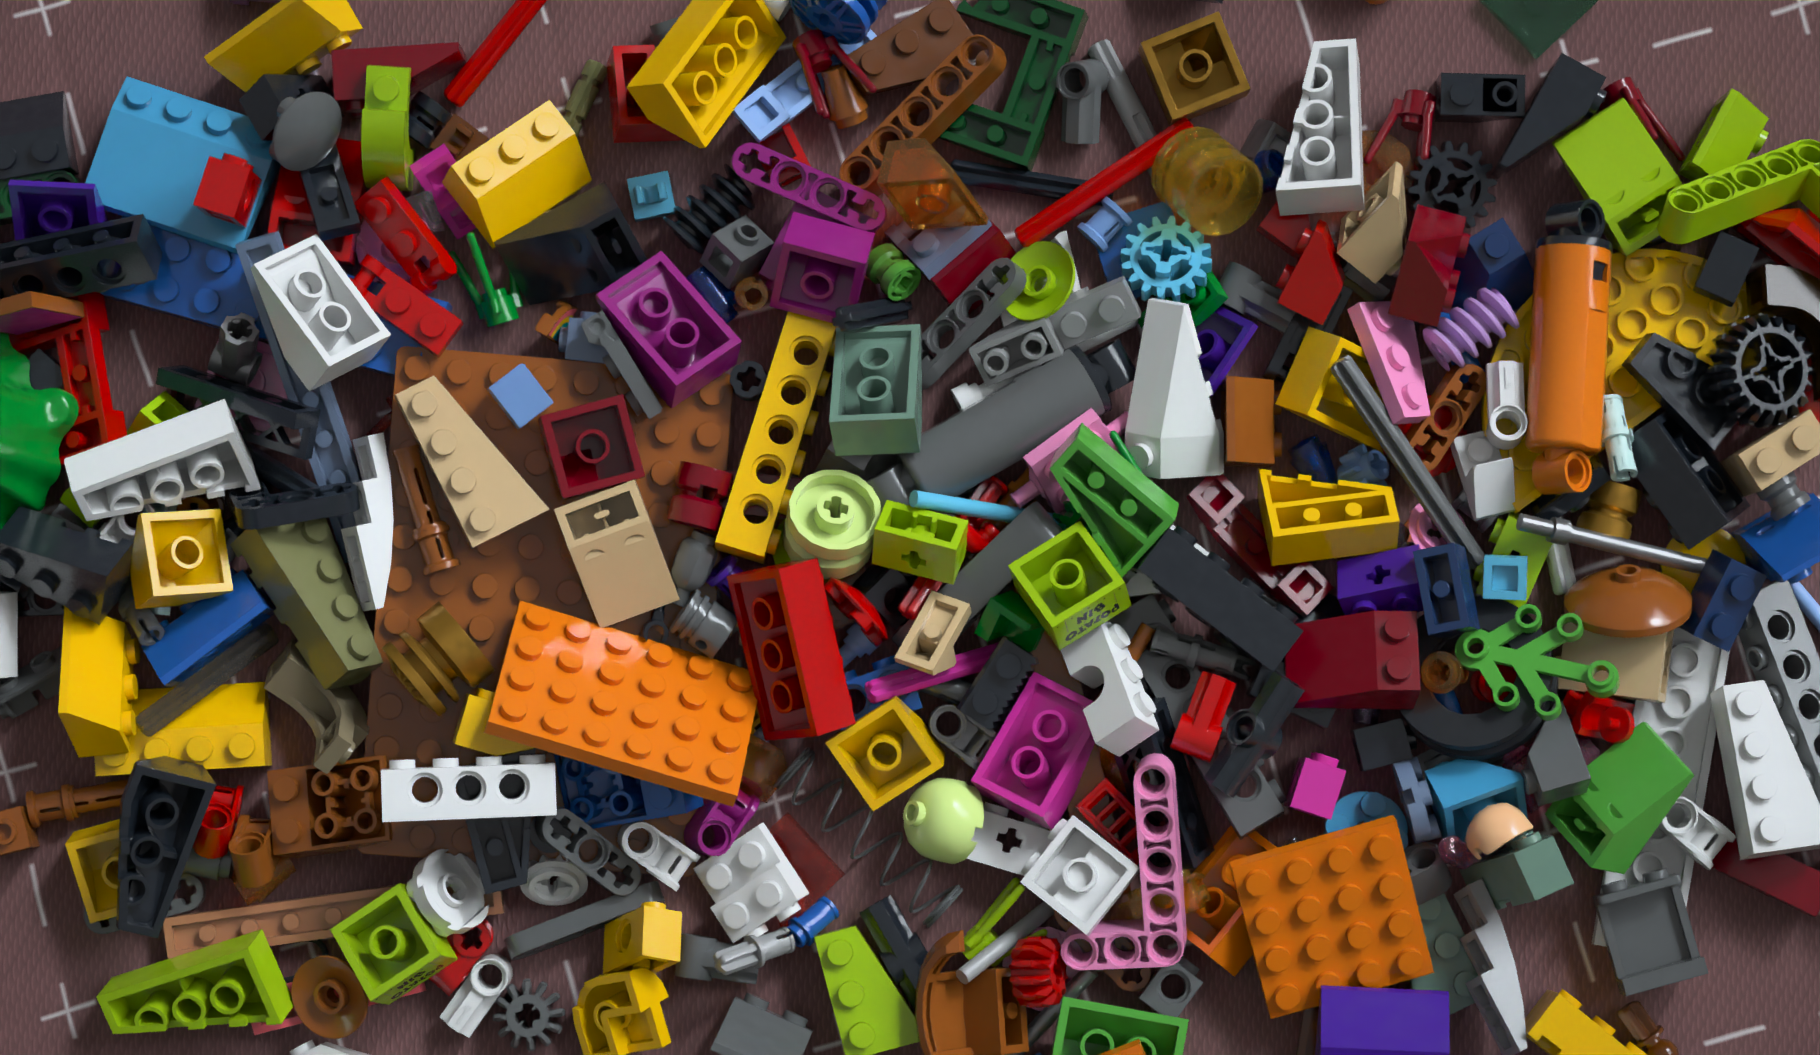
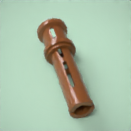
M419 444L395 450L392 453L395 456L404 491L416 525L412 538L413 541L419 543L426 566L423 569V574L427 576L460 566L461 564L459 558H454L447 533L450 531L449 524L440 520L431 485L419 451L420 447Z
M128 779L76 789L74 785H69L68 783L63 784L59 790L37 794L34 790L26 791V806L32 828H38L42 822L66 818L70 822L79 818L80 813L119 807Z

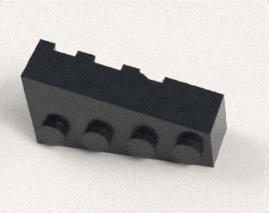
M1178 525L1174 530L1168 528L1130 570L1135 574L1138 572L1145 574L1153 580L1151 583L1155 589L1175 602L1179 603L1180 601L1186 606L1185 610L1209 628L1212 629L1214 627L1217 629L1220 637L1265 670L1273 672L1303 633V630L1294 624L1298 617L1278 602L1274 608L1261 598L1264 590L1248 578L1244 577L1239 582L1227 571L1231 565L1212 551L1206 556L1196 549L1194 545L1198 540Z

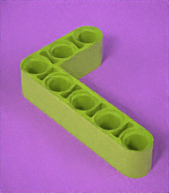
M1812 139L1799 140L1672 189L1668 193L1657 225L1659 235L1666 241L1674 244L1690 243L1797 200H1800L1820 219V142Z

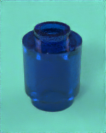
M705 266L698 268L686 277L726 324L739 315L735 308L741 303L731 288L725 287Z

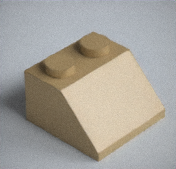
M1397 161L1364 195L1365 210L1349 211L1341 219L1337 254L1375 284L1385 273L1391 276L1399 269L1404 256V246L1407 242L1405 238L1407 212L1403 166Z

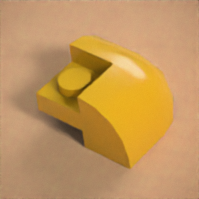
M638 968L599 975L584 982V987L579 993L577 1005L572 1008L574 1025L583 1055H626L633 1052L663 1048L671 1043L660 1002L669 996L663 982L654 972L646 968Z

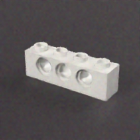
M545 754L519 755L520 764H502V756L476 757V765L459 766V758L433 759V767L415 768V759L389 760V769H381L382 822L557 815L555 763L546 762ZM507 774H517L524 781L523 792L516 798H506L500 792V781ZM466 775L476 777L481 784L479 795L472 800H464L456 793L458 780ZM421 777L433 779L438 786L436 796L428 802L417 800L412 793L414 782Z

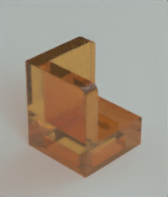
M750 734L739 789L749 795L754 794L767 804L776 788H773V784L788 768L782 749Z

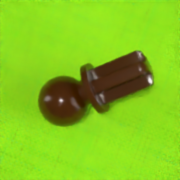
M1639 1001L1629 1002L1618 1012L1619 1017L1635 1038L1634 1045L1638 1048L1645 1046V1053L1647 1055H1679L1678 1049L1673 1042L1667 1039H1660L1659 1035L1664 1031L1662 1025L1656 1026Z

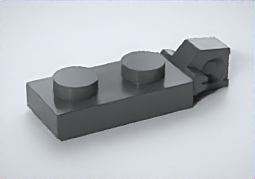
M600 311L582 322L581 326L588 342L604 346L609 353L602 359L614 379L616 380L623 376L631 390L624 395L636 415L638 416L645 412L650 419L662 412V406L604 312Z

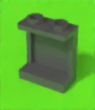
M1667 868L1642 874L1644 882L1628 886L1626 879L1604 884L1601 886L1603 893L1592 896L1621 995L1629 996L1709 974L1705 958L1699 955L1679 884L1682 883L1681 876L1674 873L1669 875Z

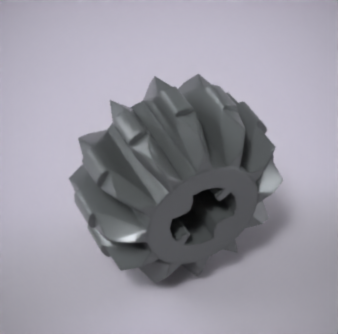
M526 978L522 982V995L518 988L511 983L506 989L513 1001L501 996L496 999V1004L507 1009V1012L493 1014V1021L507 1020L508 1025L498 1031V1035L502 1038L513 1031L515 1036L510 1044L512 1048H517L522 1038L526 1037L527 1050L534 1051L536 1049V1035L542 1044L548 1046L552 1043V1040L545 1029L547 1028L554 1033L562 1031L563 1027L559 1023L552 1021L551 1018L562 1017L566 1012L564 1008L551 1009L550 1004L558 1001L561 997L558 992L551 994L547 999L543 997L548 986L547 982L542 981L538 985L536 992L532 993L531 979ZM526 1003L533 1004L532 1010L538 1008L540 1017L533 1021L532 1026L525 1025L526 1019L523 1021L519 1019L518 1013L526 1008Z

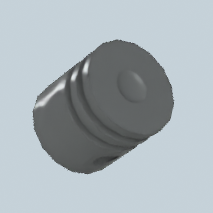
M696 589L677 614L669 631L671 633L679 632L677 637L680 639L688 638L686 643L712 659L733 630L737 619L734 613L716 601L708 602L710 597L707 595L701 597V591Z

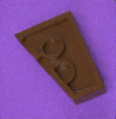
M935 0L848 54L877 87L875 93H870L847 68L846 70L863 96L911 86L913 83L924 81L963 40L973 34L950 0ZM984 50L977 55L976 66L983 65L988 60Z

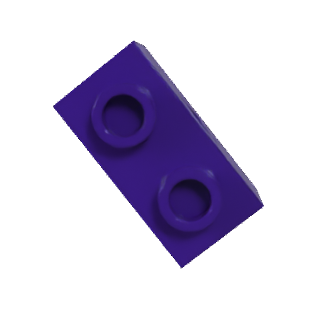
M1419 544L1337 561V599L1344 614L1350 615L1374 610L1424 611L1413 551L1421 550Z

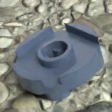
M1413 757V759L1393 763L1392 767L1401 803L1404 805L1407 815L1405 817L1415 844L1440 838L1437 820L1434 813L1432 814L1430 805H1433L1427 781L1423 779L1418 758Z

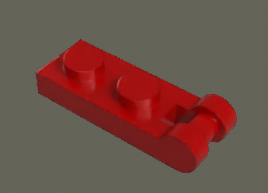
M389 177L380 180L354 202L355 208L409 275L411 285L426 296L436 290L437 283L440 280L446 281L456 274L457 266L452 257ZM424 255L430 261L429 268L421 260Z
M366 254L359 264L362 268L354 279L350 278V280L378 316L439 358L464 325L463 321L392 272L376 258ZM375 277L385 284L377 296L367 290Z

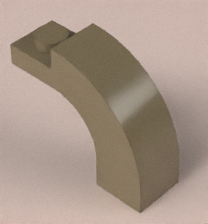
M292 639L268 667L264 688L293 707L310 725L316 737L313 766L328 774L337 762L341 765L344 764L369 734L367 716L361 703L349 686L324 690L295 645L297 642Z

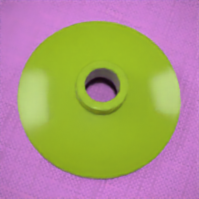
M1040 241L1033 243L1029 247L1022 248L1011 258V261L1024 269L1027 282L1024 290L1006 310L1015 318L1026 322L1042 318L1046 319L1056 313L1069 298L1075 283V265L1070 254L1056 243ZM1006 274L1002 277L1004 284L1008 281Z

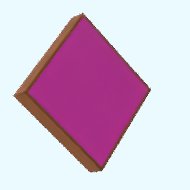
M33 291L0 299L1 333L18 336L85 317L83 303L78 300Z

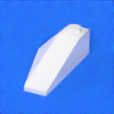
M1158 298L1148 299L1125 429V445L1142 473L1147 477L1170 479L1221 475L1224 473V431L1221 420H1215L1209 399V396L1213 395L1210 381L1205 382L1198 359L1202 351L1189 304Z

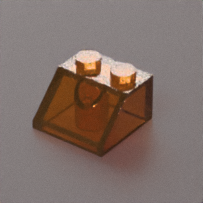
M910 137L905 140L887 141L877 185L911 230L987 225L989 218L957 173L925 138Z

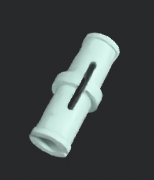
M1608 394L1604 398L1602 447H1605L1611 479L1623 482L1630 480V476L1634 478L1638 474L1631 445L1634 441L1633 430L1631 428L1628 429L1622 396Z

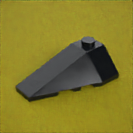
M167 756L134 763L120 801L116 918L118 930L158 938L216 787V783L203 765Z

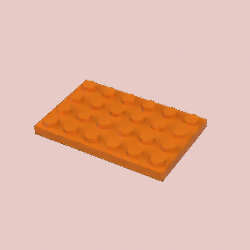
M520 600L484 733L733 807L739 792L758 700L754 696L749 671L746 668L713 658L710 659L709 657L650 639L646 641L643 637L610 627L600 628L597 623Z

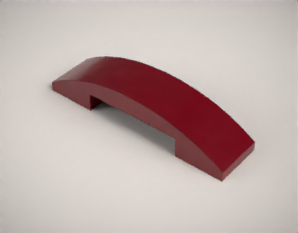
M1223 474L1206 476L1186 496L1205 527L1235 562L1270 594L1301 616H1307L1334 588L1309 561L1276 566L1271 565L1263 524L1241 503L1245 496Z

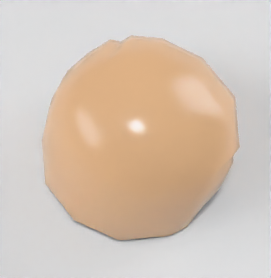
M1509 803L1488 805L1475 814L1471 820L1465 836L1466 846L1480 860L1482 858L1479 854L1489 855L1515 837L1532 830L1533 825L1516 806Z

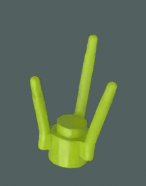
M1015 877L1010 881L977 924L964 936L965 952L962 953L968 960L972 959L999 937L992 927L1025 891V886L1019 884V878ZM1041 929L1026 936L1024 939L1033 936H1047L1048 932L1046 929ZM1011 948L1007 953H1005L1002 957L995 961L991 966H997L1004 958L1010 956L1013 948Z

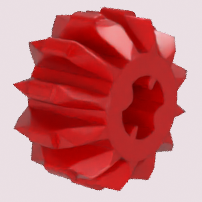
M1047 936L1018 939L1015 948L1012 949V962L1009 965L1011 970L1009 981L1013 985L1012 993L1014 997L1017 998L1020 1006H1029L1030 1008L1058 1005L1062 995L1066 992L1065 982L1068 979L1066 974L1067 965L1062 959L1059 941L1057 938H1048Z

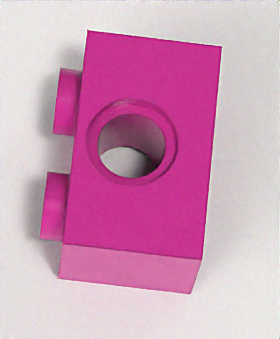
M1311 752L1309 758H1298L1287 792V801L1284 802L1283 806L1322 819L1331 820L1346 770L1337 768L1338 759L1317 752Z

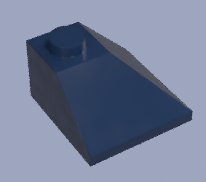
M1503 217L1470 237L1465 258L1456 257L1453 269L1461 272L1452 309L1459 307L1464 310L1463 303L1467 298L1472 297L1478 300L1477 291L1481 288L1491 290L1494 287L1511 305L1513 311L1521 307L1533 294L1534 272L1525 251Z

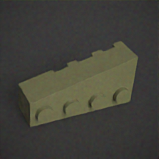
M326 518L262 529H246L230 544L238 558L243 556L253 572L249 576L257 588H264L277 607L273 612L280 623L290 627L298 639L295 644L325 691L358 684L368 677L371 671L376 670L383 664Z

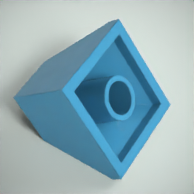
M1463 759L1442 762L1434 768L1425 771V779L1433 802L1431 807L1450 858L1469 851L1465 842L1468 826L1474 815L1488 805L1509 803L1519 808L1527 817L1524 779L1519 772L1478 760Z

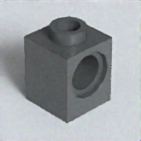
M1182 956L1180 961L1172 966L1158 967L1150 977L1148 984L1141 989L1137 997L1160 1014L1178 1017L1203 984L1201 980L1195 977L1200 969ZM1169 974L1180 975L1184 981L1182 993L1174 998L1164 996L1161 991V982Z

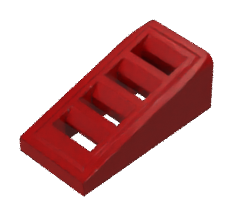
M1105 777L1074 807L1109 844L1137 865L1139 863L1138 847L1132 853L1125 848L1137 836L1136 825L1121 840L1114 836L1129 819L1132 818L1136 822L1135 808ZM1109 794L1113 800L1095 816L1090 810L1103 797ZM1121 806L1125 812L1107 829L1102 822L1116 808Z

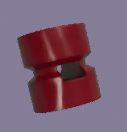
M681 461L675 485L680 491L679 494L671 496L666 519L694 528L718 532L725 510L720 505V500L728 497L733 474L712 467ZM700 488L704 489V498L696 497V493Z

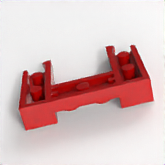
M96 292L68 298L83 303L85 315L83 318L18 336L9 335L12 347L24 355L34 353L38 348L47 350L57 347L64 390L73 394L78 402V417L60 443V471L66 470L65 458L127 435L124 412L113 410L100 335V333L110 331L104 295Z

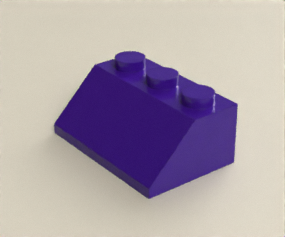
M1321 985L1315 1055H1450L1449 991Z

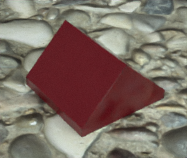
M991 220L992 226L934 275L931 280L925 276L949 306L990 263L999 258H1009L1011 260L1016 254L1001 230ZM988 290L987 293H986V294H988L990 297L994 295V294H993L992 292H990L989 290ZM978 300L972 304L968 312L969 315L983 304V300Z

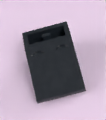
M605 181L494 241L497 250L529 305L602 291L648 260Z

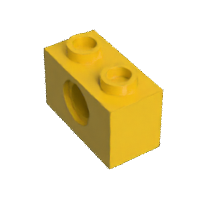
M644 902L640 908L605 924L603 974L638 968H646L657 973L680 962L682 912L668 910L664 903Z

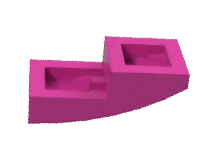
M442 144L411 164L410 169L458 240L474 230L476 226L442 184L450 166L456 163L446 145Z

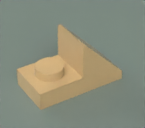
M931 591L894 657L895 662L933 676L954 667L956 657L953 646L972 613L970 604Z

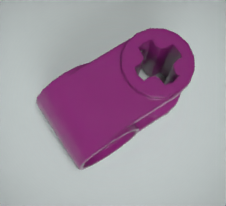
M740 789L733 807L704 798V806L698 808L684 830L686 846L697 854L708 856L725 854L744 825L755 814L760 799L754 794L748 796ZM708 826H711L714 830L715 838L713 843L706 847L702 840V834Z

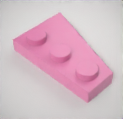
M1391 301L1358 302L1347 309L1392 424L1421 422L1431 415L1414 321L1389 315L1388 311Z

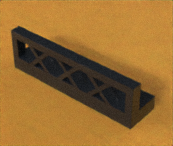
M185 365L158 368L156 384L171 389L170 395L182 406L185 394L200 399L202 405L198 408L225 399L228 407L233 409L236 414L234 417L236 424L240 423L242 426L237 427L243 440L303 460L312 459L320 409ZM249 416L266 420L271 427L263 433H259L256 431ZM284 427L293 430L303 428L300 446L290 442Z
M1165 697L1151 698L1156 707V712L1153 714L1159 731L1119 757L1114 754L1129 802L1134 808V762L1137 761L1139 763L1146 755L1153 753L1163 754L1171 760L1176 776L1182 870L1195 869L1215 849L1182 752L1170 748L1176 730ZM1148 770L1150 784L1159 785L1166 781L1165 776L1159 770ZM1149 813L1146 814L1147 820L1154 826H1164L1169 822L1164 813H1162L1163 818L1161 822ZM1161 852L1153 853L1149 856L1152 864L1157 867L1164 868L1171 864V859L1169 857L1163 858Z

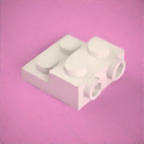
M1072 815L1068 821L1062 818L1048 835V839L1052 842L1042 855L1035 852L1021 870L1025 876L1020 882L1089 936L1139 873L1140 867Z
M764 822L735 840L725 854L711 856L693 868L716 903L710 907L733 943L749 935L761 936L769 930L765 922L774 916L780 922L802 909L797 901L809 894V891Z

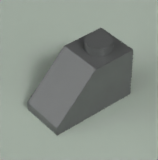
M1561 701V714L1554 720H1545L1528 753L1525 767L1521 770L1525 791L1528 795L1534 793L1538 806L1587 793L1591 781L1590 773L1563 701Z

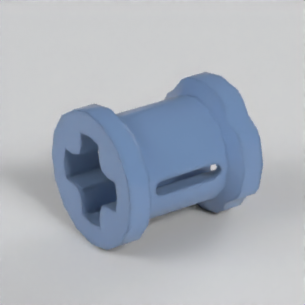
M1107 196L1101 201L1103 206L1087 223L1081 222L1077 226L1081 234L1103 253L1108 248L1107 243L1123 226L1128 227L1133 222Z

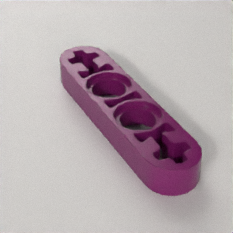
M744 143L733 154V169L739 177L747 182L853 228L873 232L881 228L886 221V206L873 193L757 143ZM754 151L759 152L758 159L766 165L772 166L773 158L780 161L771 172L770 183H766L763 179L768 174L764 171L753 168L750 174L745 173L746 165L741 162L744 155L751 156ZM789 167L797 168L802 174L800 186L792 191L782 189L778 180L782 170ZM825 184L836 185L841 194L837 205L830 208L821 206L817 200L818 190ZM850 191L856 193V196L851 201L858 205L866 207L869 201L874 202L873 209L879 213L876 220L868 219L866 224L860 223L861 215L849 208L847 217L839 215L847 205Z

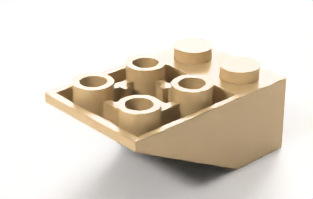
M636 480L554 509L600 628L680 600Z

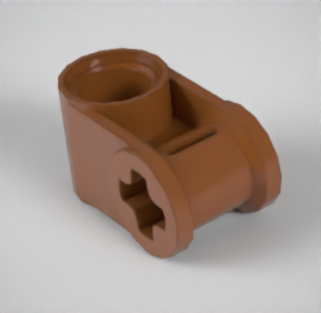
M242 814L238 818L236 830L229 842L228 848L238 884L245 888H257L272 880L281 856L273 855L271 818H252L249 814Z

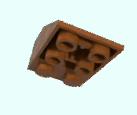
M386 755L350 759L342 765L337 762L328 774H325L313 765L267 771L273 855L301 858L332 854L392 841L391 822H382L381 769H387Z

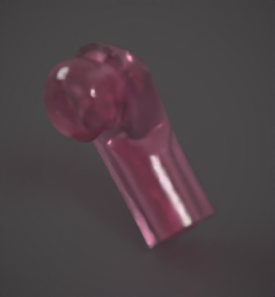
M1452 835L1443 838L1439 843L1438 853L1441 860L1446 864L1459 869H1467L1479 861L1469 851L1466 843L1459 840L1461 837ZM1482 853L1479 855L1481 856V858H1483L1487 854Z

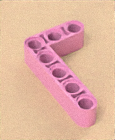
M1153 753L1142 758L1137 766L1133 781L1143 919L1100 921L1089 936L1075 925L1069 927L1061 946V956L1066 965L1072 969L1104 970L1168 967L1179 962L1183 956L1187 940L1176 776L1173 763L1163 754ZM1149 769H1157L1162 772L1166 781L1159 785H1152L1144 779L1143 773ZM1151 811H1160L1167 816L1169 822L1164 826H1154L1147 820L1146 814ZM1157 852L1164 853L1171 859V864L1164 868L1157 867L1152 864L1149 856ZM1157 894H1167L1173 899L1175 905L1167 909L1160 908L1155 905L1152 897ZM1161 935H1169L1175 939L1177 946L1170 950L1159 947L1155 939ZM1118 937H1127L1134 943L1135 948L1131 951H1121L1116 948L1113 940ZM1079 938L1085 939L1091 944L1093 950L1087 953H1079L1072 947L1071 942Z

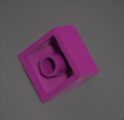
M793 212L783 240L769 306L832 323V318L836 317L835 310L838 307L858 304L875 233Z

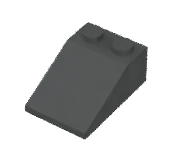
M746 992L744 999L738 996L734 998L710 1050L721 1055H803L813 1029L806 1027L809 1019L786 1009L783 1016L767 1009L770 1002Z

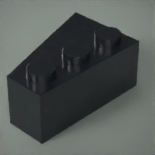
M19 506L0 530V574L7 578H14L29 586L41 597L51 598L64 605L76 616L87 618L100 625L126 591L134 541L122 538L117 544L99 538L101 535L98 530L88 527L84 533L66 528V522L63 519Z
M536 748L500 755L502 756V764H520L519 755H535ZM476 762L463 766L476 765ZM517 774L505 775L499 784L501 794L506 798L518 797L524 789L523 779ZM472 775L461 777L456 784L458 795L464 800L476 798L481 791L480 781ZM531 816L465 819L485 895L527 884Z

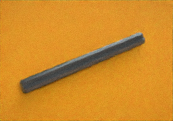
M1347 355L1335 361L1330 368L1331 373L1447 544L1456 543L1465 547L1469 570L1479 566L1483 562L1485 554L1398 425L1392 424L1386 407L1353 358Z

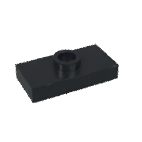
M1598 455L1592 456L1589 459L1592 466V478L1588 488L1583 492L1542 494L1530 505L1533 515L1550 520L1552 517L1560 518L1568 511L1575 512L1581 509L1590 500V494L1611 479L1606 464Z

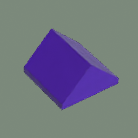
M1221 306L1195 328L1202 351L1198 358L1204 381H1210L1213 394L1258 328L1254 322Z

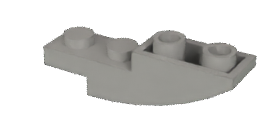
M1121 276L1091 290L1087 286L1071 293L1065 304L1046 319L1042 318L1032 322L1018 319L970 347L969 353L988 387L1063 355L1064 350L1134 321L1141 317L1142 312L1125 277Z

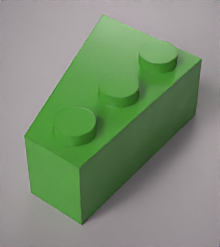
M1083 423L1076 428L1054 453L1050 465L1051 472L1077 513L1080 512L1092 531V537L1097 545L1102 547L1116 571L1123 578L1176 520L1179 503Z

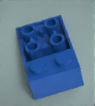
M1808 493L1811 498L1810 501L1775 522L1770 515L1771 511L1730 533L1744 553L1745 561L1749 567L1767 575L1766 579L1770 581L1776 580L1782 583L1788 580L1790 584L1799 582L1813 573L1811 566L1820 562V499L1814 493Z
M554 754L565 809L573 812L593 829L684 814L704 806L702 797Z

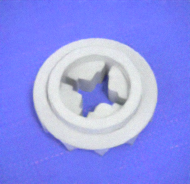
M560 854L554 859H549L542 855L539 862H528L527 884L520 885L525 896L536 903L559 906L572 903L582 897L587 890L588 880L585 873L568 860H563ZM551 876H558L553 885H550Z

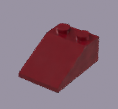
M459 42L331 50L334 99L344 113H350L353 119H362V109L365 107L367 65L411 68L410 96L464 66L467 63L466 54Z
M1374 610L1296 624L1303 630V633L1284 657L1285 676L1305 690L1294 708L1414 709L1421 691L1417 611Z

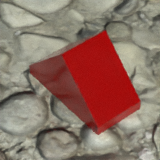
M1276 201L1256 231L1298 260L1301 253L1294 249L1304 229L1308 228L1311 230L1309 214L1280 216L1278 202Z

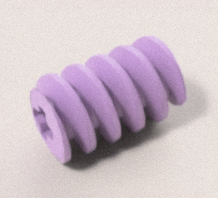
M1494 287L1491 290L1487 288L1479 289L1477 291L1478 300L1472 297L1465 299L1463 303L1464 310L1459 307L1451 309L1450 319L1440 317L1437 330L1431 326L1423 329L1422 334L1428 349L1446 371H1450L1448 364L1450 361H1453L1461 368L1465 366L1462 356L1464 351L1477 358L1479 353L1475 343L1478 341L1487 348H1491L1493 345L1489 333L1494 332L1500 338H1505L1506 333L1503 323L1507 322L1514 329L1520 327L1511 305Z

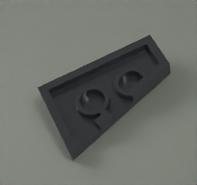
M1656 333L1645 334L1622 364L1705 452L1715 450L1738 420V417H1726L1727 405L1720 406L1715 404L1719 397L1718 391L1707 389L1714 383V377L1705 373V371L1712 366L1696 358V354Z

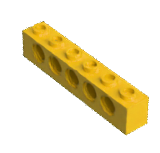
M788 311L715 540V548L717 550L764 564L767 553L775 555L782 531L775 529L780 513L787 515L789 500L793 493L792 490L787 489L791 475L800 476L807 452L800 450L804 434L812 436L817 423L819 412L812 410L816 396L824 397L829 385L831 373L825 371L829 356L834 357L836 328L838 326H833L830 322ZM802 348H809L817 354L818 358L811 365H802L795 360V353ZM796 387L804 392L805 399L799 404L791 405L786 403L781 395L787 388ZM779 426L786 427L792 432L793 438L786 444H777L769 437L771 430ZM764 466H773L780 472L781 476L775 483L765 484L757 478L756 474ZM759 505L767 511L768 517L762 523L753 524L746 520L744 512L750 506Z

